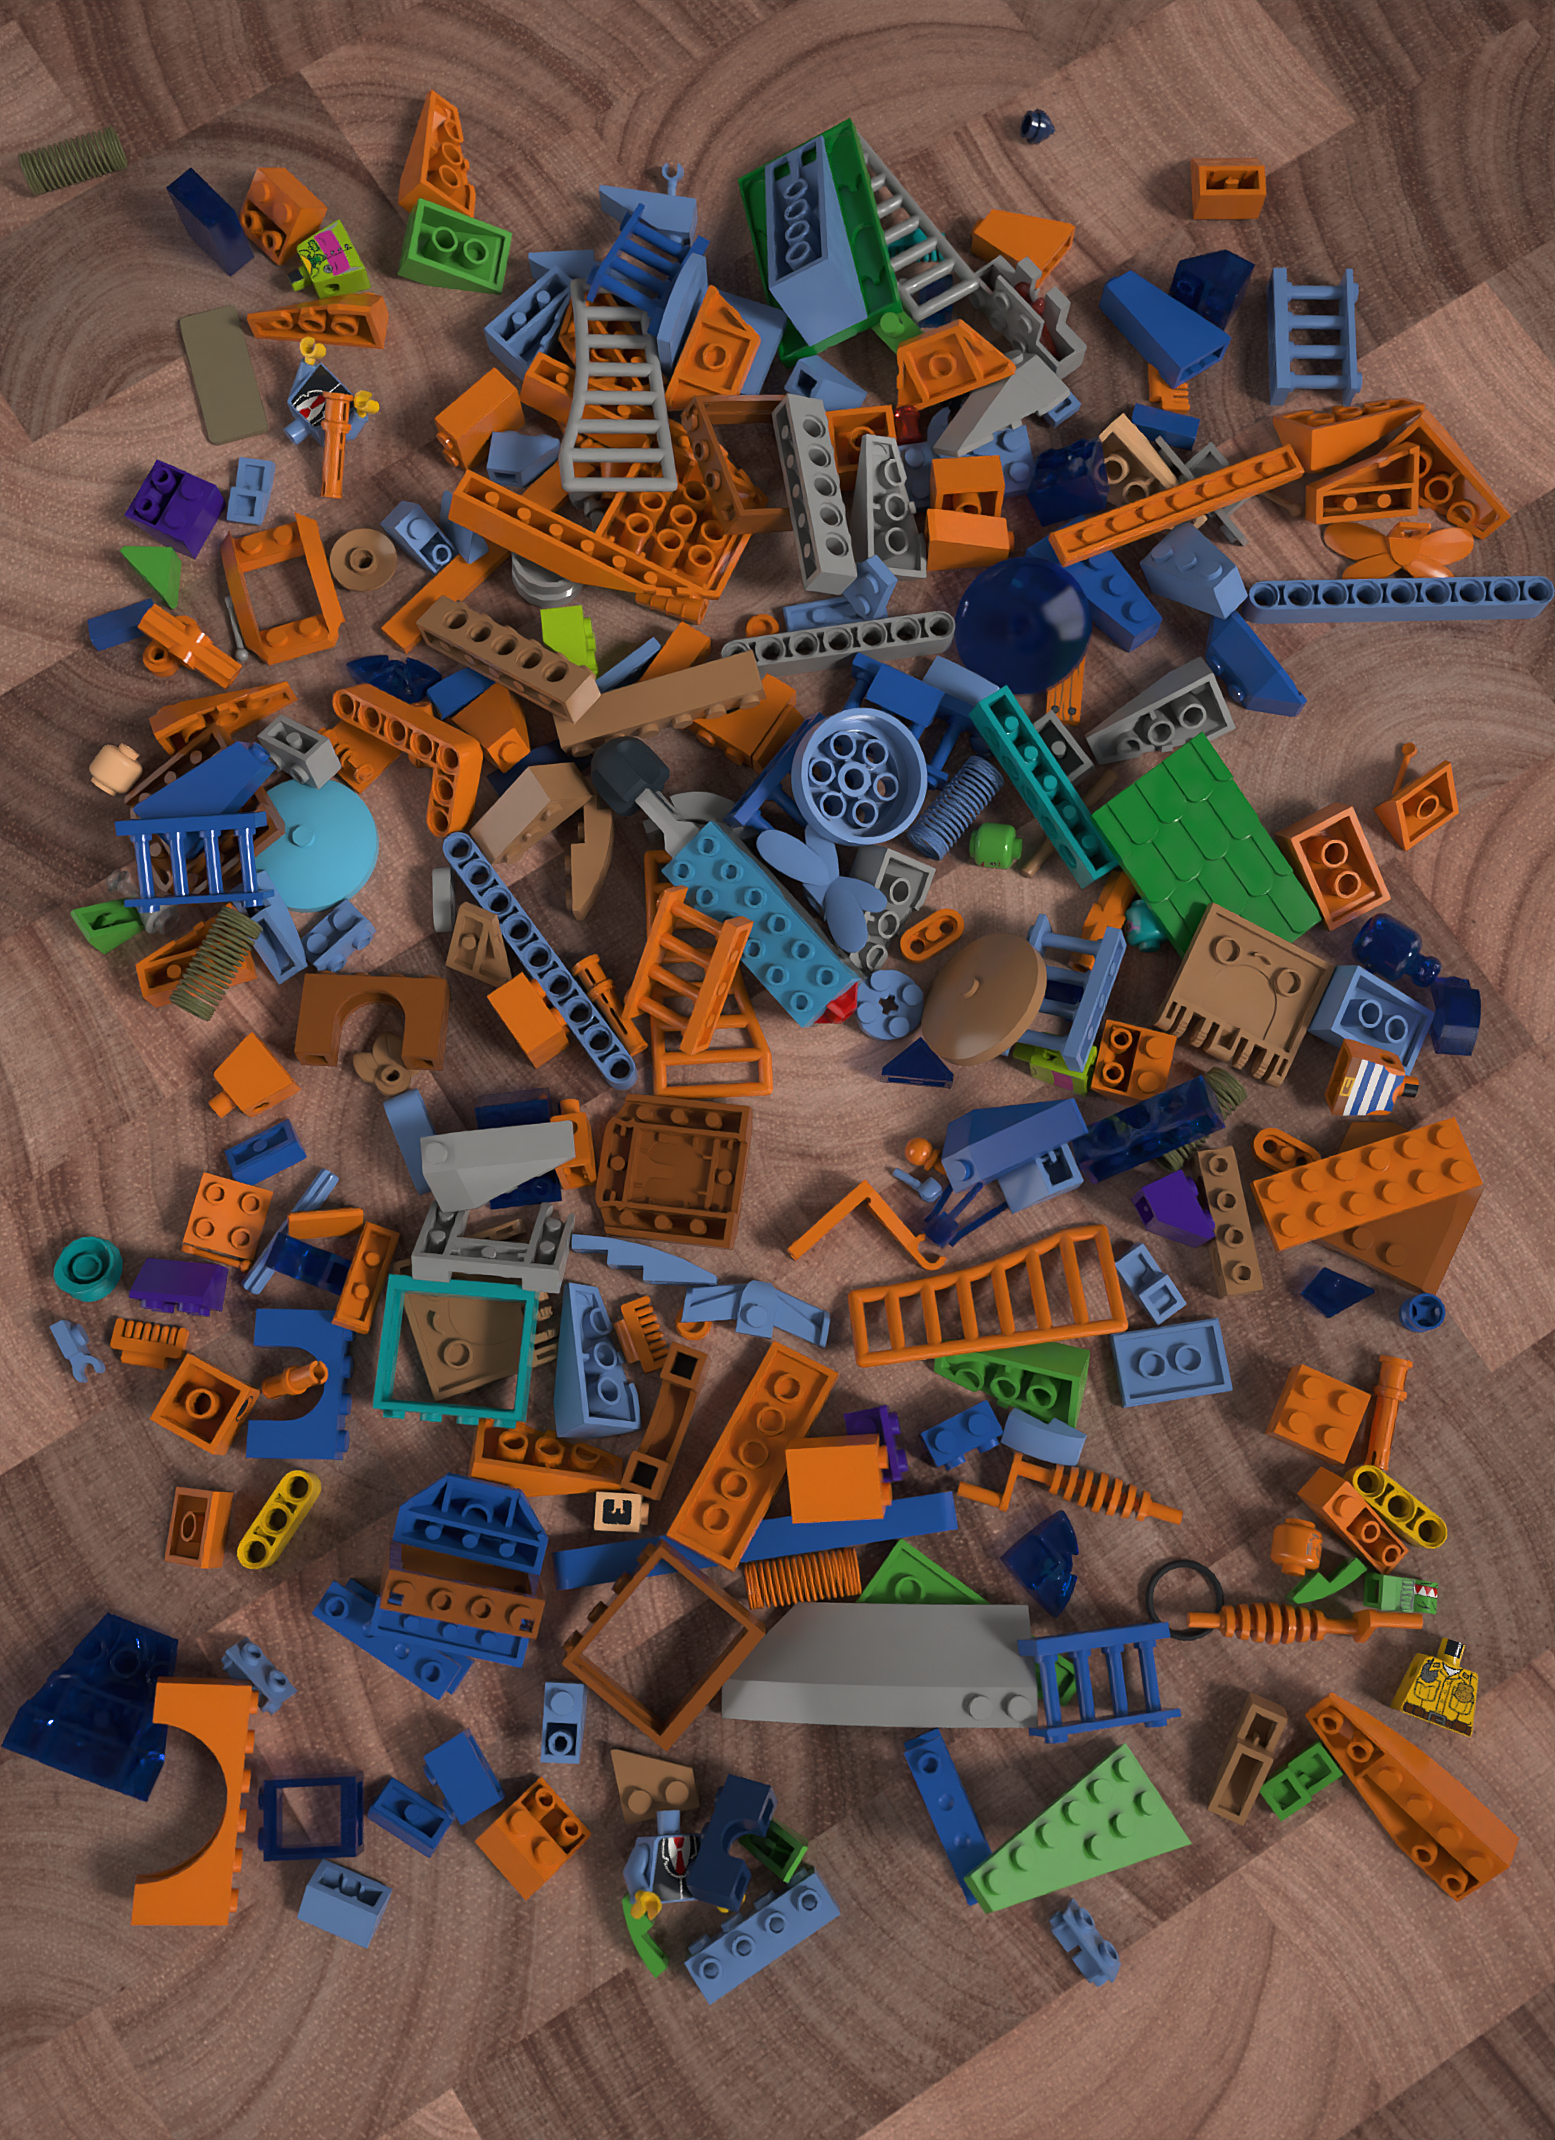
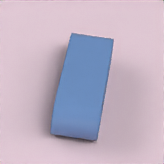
M415 1088L383 1101V1105L412 1181L421 1196L430 1192L431 1189L423 1176L420 1138L437 1134L421 1094Z

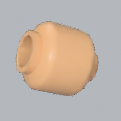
M121 743L119 747L110 744L103 746L90 764L89 770L93 775L91 781L112 796H115L116 793H128L143 772L141 764L136 760L139 754L124 743Z

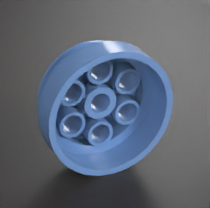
M853 708L824 718L805 734L797 747L792 763V791L802 816L821 836L845 846H867L885 842L896 837L914 821L926 795L927 767L919 743L902 722L880 710ZM835 738L842 744L843 751L841 755L837 754L834 750L833 743ZM867 747H870L874 752L875 758L873 763L866 757ZM814 764L821 770L822 776L820 781H817L812 775ZM846 772L853 777L854 784L852 789L845 784ZM878 780L882 781L885 786L884 796L878 793ZM825 798L832 803L833 810L831 815L824 811L823 802ZM857 806H860L864 811L865 816L862 823L856 817Z

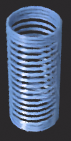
M975 755L970 756L965 761V764L962 765V769H959L954 778H951V781L943 788V791L939 792V796L935 798V801H932L923 815H920V819L916 820V824L909 828V831H907L909 841L928 858L941 861L946 852H949V847H953V843H956L957 838H960L961 834L964 833V829H968V824H972V820L976 819V815H980V811L984 809V806H987L988 801H991V797H995V792H999L1002 786H1004L1005 782L1001 773L987 760Z

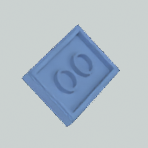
M1219 1318L1109 1335L1122 1408L1233 1391Z

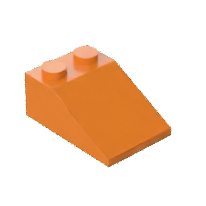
M1333 802L1274 834L1284 858L1293 869V874L1317 907L1318 914L1322 918L1321 921L1327 931L1331 932L1391 900L1353 806Z

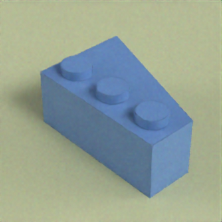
M556 265L484 328L489 351L522 381L538 352L554 359L561 347L559 334L571 298L570 283L572 279Z
M1189 521L1176 525L1140 562L1152 593L1225 620L1248 597L1237 566Z

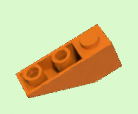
M1321 1466L1297 1493L1319 1519L1379 1574L1389 1575L1409 1552L1407 1547L1346 1479Z

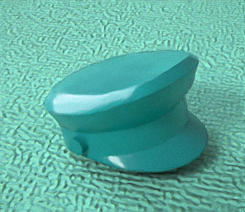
M93 1236L81 1237L63 1248L62 1254L54 1266V1281L62 1291L67 1292L77 1300L83 1302L97 1301L111 1293L118 1284L122 1274L123 1260L119 1249L111 1241Z

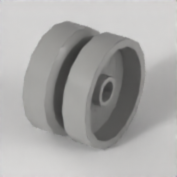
M512 552V581L518 593L529 603L542 608H558L570 603L580 594L584 584L572 582Z

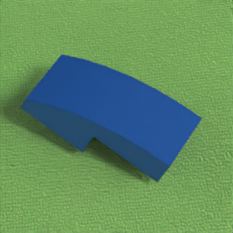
M467 667L433 685L427 690L426 695L442 720L458 714L496 682Z

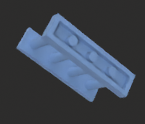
M1273 268L1266 286L1270 405H1284L1288 393L1293 392L1294 389H1342L1343 406H1350L1355 394L1360 393L1362 387V373L1357 372L1354 307L1358 298V283L1353 282V269L1345 270L1339 286L1292 285V282H1287V268ZM1291 299L1339 300V315H1293L1292 311H1288V303H1290ZM1292 329H1340V345H1294L1293 341H1289V332ZM1293 359H1341L1342 375H1295L1294 371H1290V362Z
M1039 913L1035 926H1030L1026 940L1039 951L1042 957H1044L1048 946L1093 955L1095 962L1092 970H1088L1086 973L1045 965L1047 980L1083 987L1084 994L1081 1002H1076L1073 1005L1043 998L1038 1011L1072 1019L1071 1031L1069 1034L1061 1037L1027 1029L1017 1042L1060 1051L1069 1070L1083 1073L1127 945L1121 929L1108 926L1103 939H1098V941L1052 933L1053 931L1046 914ZM1011 1047L1001 1055L1008 1056Z

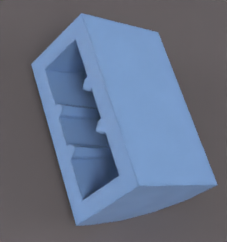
M322 1859L306 1886L297 1919L367 1949L385 1912L392 1888Z

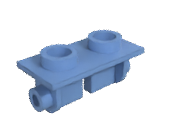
M248 1637L225 1651L226 1655L221 1659V1662L225 1665L223 1670L232 1679H250L254 1683L252 1690H259L258 1707L263 1713L268 1711L272 1716L282 1707V1703L297 1692L287 1676L279 1671L266 1658L261 1648L252 1643Z
M1072 1898L1064 1914L1058 1911L1049 1918L1048 1921L1052 1925L1050 1930L1067 1952L1078 1945L1082 1949L1073 1956L1072 1960L1089 1983L1094 1982L1096 1987L1103 1985L1108 1979L1112 1983L1115 1981L1121 1966L1118 1953L1109 1941H1104L1096 1930L1090 1913L1085 1908H1080L1074 1898Z

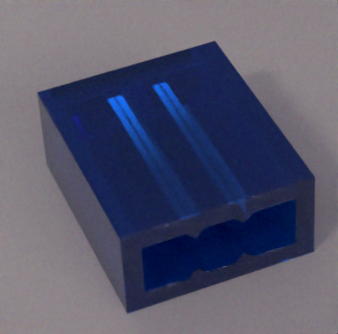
M189 168L166 187L188 235L230 277L255 257L235 210L193 168Z

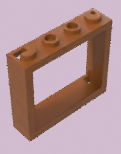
M786 395L694 396L680 415L682 426L688 436L694 458L697 460L705 487L710 494L716 516L721 523L725 535L793 531L789 507L743 508L711 425L773 424L771 413Z
M390 1537L381 1571L380 1609L536 1640L546 1601L539 1575L392 1541L393 1537ZM514 1586H521L523 1593L514 1592ZM391 1590L394 1593L403 1594L401 1604L389 1602ZM522 1619L525 1621L526 1629L520 1628Z
M661 1537L655 1546L649 1542L636 1558V1561L640 1564L630 1575L625 1571L617 1579L611 1588L614 1595L605 1604L599 1601L586 1618L590 1623L582 1633L575 1630L562 1646L566 1652L561 1664L667 1752L766 1635L765 1624ZM661 1558L665 1559L744 1626L664 1722L582 1654Z

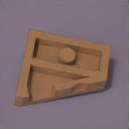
M465 901L458 910L445 966L499 988L510 981L512 975L498 916Z
M618 1747L610 1750L625 1825L657 1818V1811L680 1810L682 1812L701 1806L693 1766L664 1761L661 1758L625 1751Z

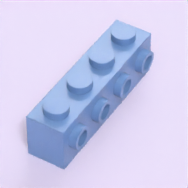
M815 1866L809 1871H806L804 1867L796 1870L787 1886L775 1894L772 1889L766 1891L753 1901L754 1909L744 1916L739 1911L734 1913L720 1924L723 1930L712 1938L705 1934L688 1946L690 1953L686 1955L684 1964L709 2005L841 1914L840 1906Z

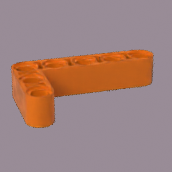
M367 683L340 689L334 693L332 705L335 713L342 720L434 767L426 813V823L433 835L441 838L471 826L483 761V750L478 740Z

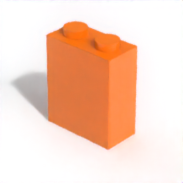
M495 367L434 418L438 429L436 436L444 447L442 454L453 467L459 465L465 472L467 469L473 470L489 456L493 432H517L526 424L517 388Z
M879 1433L789 1440L785 1453L793 1524L884 1518L886 1506L892 1505V1490L890 1482L884 1483L883 1469L888 1468L887 1445L880 1446Z

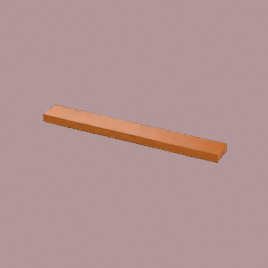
M1289 443L1050 533L1048 540L1064 568L1302 477L1305 471Z
M559 460L521 495L554 513L569 500L568 494L571 493L562 488ZM573 462L575 477H593L596 474L595 468L588 462ZM483 537L489 548L488 553L471 564H468L459 553L381 627L383 633L407 654L423 639L416 621L442 595L455 602L457 600L463 601L512 554V551Z

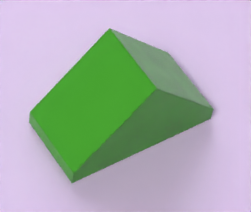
M124 546L119 550L128 564L172 610L178 606L182 562L172 547Z
M132 897L73 909L70 913L87 941L104 955L145 929L136 907H125L124 900L131 899Z
M772 1817L765 1838L754 1834H744L738 1840V1843L787 1883L808 1849L807 1838Z

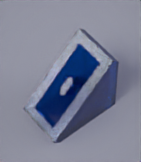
M920 1037L882 1068L880 1082L951 1089L954 1074L936 1053L930 1049L924 1039Z

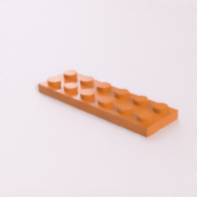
M1452 1117L1255 1180L1249 1185L1277 1253L1483 1185L1456 1118Z
M774 1340L668 1530L667 1538L734 1573L787 1475L785 1449L789 1440L806 1438L839 1378V1373Z

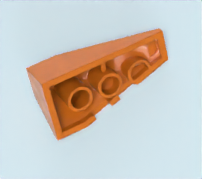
M432 89L427 93L402 173L397 204L410 213L417 200L422 198L474 218L476 194L474 186L468 183L467 172L470 170L468 159L463 158L461 150L464 137L458 109Z
M364 292L362 294L347 293L250 313L247 315V322L254 337L260 339L301 342L303 338L311 337L315 339V343L384 349L389 313L383 296L371 292Z
M1427 408L1377 453L1384 452L1404 442L1420 445L1418 504L1443 515L1449 522L1468 530L1471 534L1482 540L1511 517L1510 513L1452 436Z

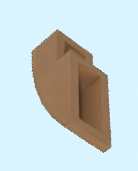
M1249 1692L1219 1767L1207 1804L1208 1811L1244 1826L1274 1761L1273 1751L1288 1721L1284 1706Z

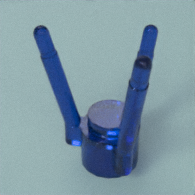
M978 1182L949 1214L945 1211L940 1214L953 1192L952 1185L949 1183L932 1212L924 1219L927 1224L921 1230L939 1248L943 1249L947 1244L953 1248L960 1239L999 1215L1009 1206L1007 1202H1003L956 1232L955 1230L959 1227V1224L954 1219L983 1188V1183Z

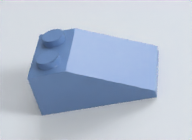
M1342 965L1335 967L1307 1031L1341 1049L1343 1040L1346 1038L1395 1053L1404 1067L1405 1075L1410 1076L1435 1013L1358 965Z

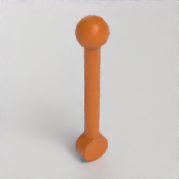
M1411 742L1404 744L1402 747L1404 757L1392 794L1401 789L1410 758L1414 757L1417 753L1415 744Z
M185 1244L182 1245L180 1250L239 1268L244 1274H248L253 1266L250 1260L238 1261Z

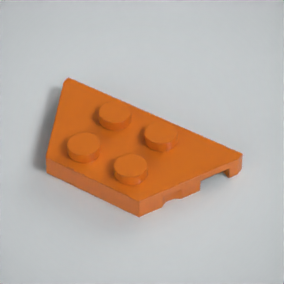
M713 285L708 287L666 390L667 411L684 410L694 396L740 395L760 346L761 338L759 334L742 319L738 311L732 305H729Z
M962 319L902 341L897 348L899 372L897 375L898 405L896 414L900 418L1015 374L1016 366Z

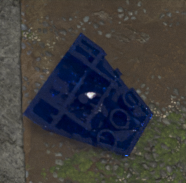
M107 1613L74 1648L73 1654L57 1671L54 1670L46 1679L47 1682L30 1700L27 1699L19 1708L1 1747L56 1770L147 1803L164 1767L169 1727L167 1724L153 1723L158 1676L175 1677L179 1640Z

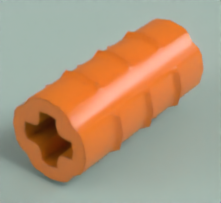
M635 594L637 604L648 607L651 611L656 610L665 613L667 616L670 615L698 626L702 623L709 604V600Z

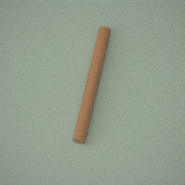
M1107 769L1083 796L1082 801L1088 810L1096 804L1118 778L1113 770ZM1049 838L1043 842L1020 869L1021 873L1027 878L1031 879L1056 850Z

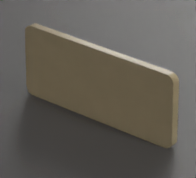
M228 305L182 318L179 324L209 439L212 444L220 446L266 433L269 426L236 307Z

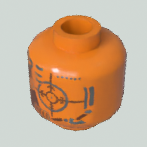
M1286 1518L1284 1523L1274 1528L1270 1557L1274 1563L1282 1566V1573L1295 1577H1304L1305 1571L1315 1570L1320 1565L1323 1536L1315 1529V1524L1296 1518Z

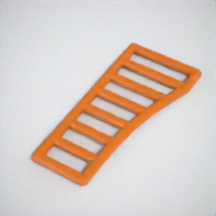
M665 849L649 850L644 854L647 940L658 911L656 903L659 896L665 889L675 887L671 882L659 883L658 864L669 863L673 859ZM678 917L674 930L699 927ZM715 947L697 949L712 955ZM667 950L662 964L688 963L691 961ZM738 964L728 994H734L741 1014L720 1015L715 1029L747 1028L754 1047L703 1050L693 1055L683 1051L666 1052L665 1032L679 1030L650 1015L653 1096L692 1100L767 1096L773 1092L772 1053L745 987L740 964ZM658 981L655 982L650 996L652 1000L663 1006V998L686 997ZM690 982L699 988L703 984V982ZM758 1061L759 1082L667 1087L666 1066Z
M1104 1224L1062 1229L1023 1248L972 1267L913 1281L850 1291L847 1296L855 1361L860 1368L1126 1331L1128 1328V1320L1109 1233ZM1095 1239L1111 1319L1089 1321L1073 1242ZM1056 1247H1060L1075 1324L1052 1325L1039 1255ZM1026 1262L1038 1329L1016 1332L1005 1270ZM991 1276L1001 1334L979 1337L970 1282ZM956 1286L964 1339L942 1342L935 1291ZM920 1294L928 1344L906 1347L899 1298ZM884 1300L891 1349L869 1352L863 1303Z

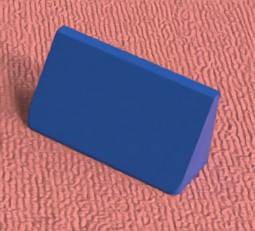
M1135 403L1131 422L1150 441L1156 442L1155 440L1161 436L1170 446L1192 451L1200 419Z
M150 598L87 620L90 640L94 647L101 651L145 636L146 634L138 629V625L148 609L154 605L153 599Z
M882 663L865 699L921 726L928 727L936 715L945 692Z
M289 1119L224 1151L231 1173L236 1181L251 1186L307 1157Z
M392 1776L369 1808L367 1815L369 1820L428 1858H431L453 1822L446 1811Z

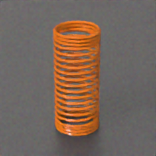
M845 1547L843 1555L838 1548L837 1559L833 1549L830 1551V1559L828 1552L825 1550L824 1563L821 1552L818 1551L817 1562L815 1554L812 1552L810 1554L811 1567L808 1555L804 1554L803 1566L802 1557L798 1554V1571L795 1557L791 1556L790 1570L788 1557L785 1556V1575L782 1559L780 1557L777 1559V1574L775 1559L772 1558V1579L768 1560L765 1559L766 1583L762 1562L758 1561L759 1583L755 1562H745L744 1574L750 1610L763 1609L765 1602L766 1606L770 1608L771 1598L774 1607H777L778 1599L780 1605L783 1606L784 1595L788 1605L791 1604V1595L793 1603L797 1604V1591L801 1603L804 1602V1591L808 1602L811 1601V1592L813 1600L816 1602L818 1599L817 1587L821 1600L824 1599V1588L827 1599H830V1583L833 1597L835 1599L837 1597V1584L839 1594L843 1597V1579L847 1596L861 1595L855 1547H848V1549Z

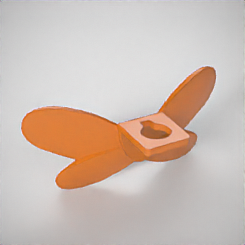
M1354 522L1333 523L1324 532V541L1332 551L1345 558L1357 561L1345 569L1342 579H1384L1402 567L1413 578L1455 577L1444 565L1452 564L1465 558L1474 547L1473 536L1468 530L1453 527L1427 534L1431 530V523L1398 522L1388 533V536L1375 529ZM1404 530H1415L1411 531L1410 533L1404 532Z

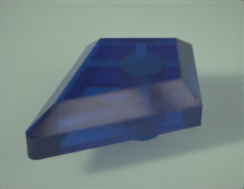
M1323 1267L1299 1295L1326 1319H1329L1374 1294L1375 1290Z

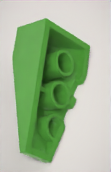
M942 1339V1342L960 1339ZM1047 1342L935 1358L934 1372L972 1392L980 1390L996 1398V1404L1005 1409L1008 1406L1016 1407L1047 1425L1053 1418H1056L1076 1429L1087 1382L1090 1350L1056 1342Z

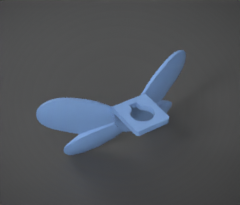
M809 824L805 829L806 844L782 831L766 830L762 832L756 842L757 850L761 857L781 873L803 882V898L824 922L827 920L836 944L843 951L855 953L861 950L866 945L868 939L866 920L862 910L872 913L883 911L887 905L885 895L867 882L839 876L838 858L834 842L821 836Z

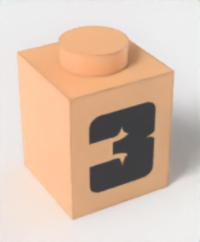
M596 1492L594 1530L642 1532V1525L649 1524L650 1502H644L643 1495Z

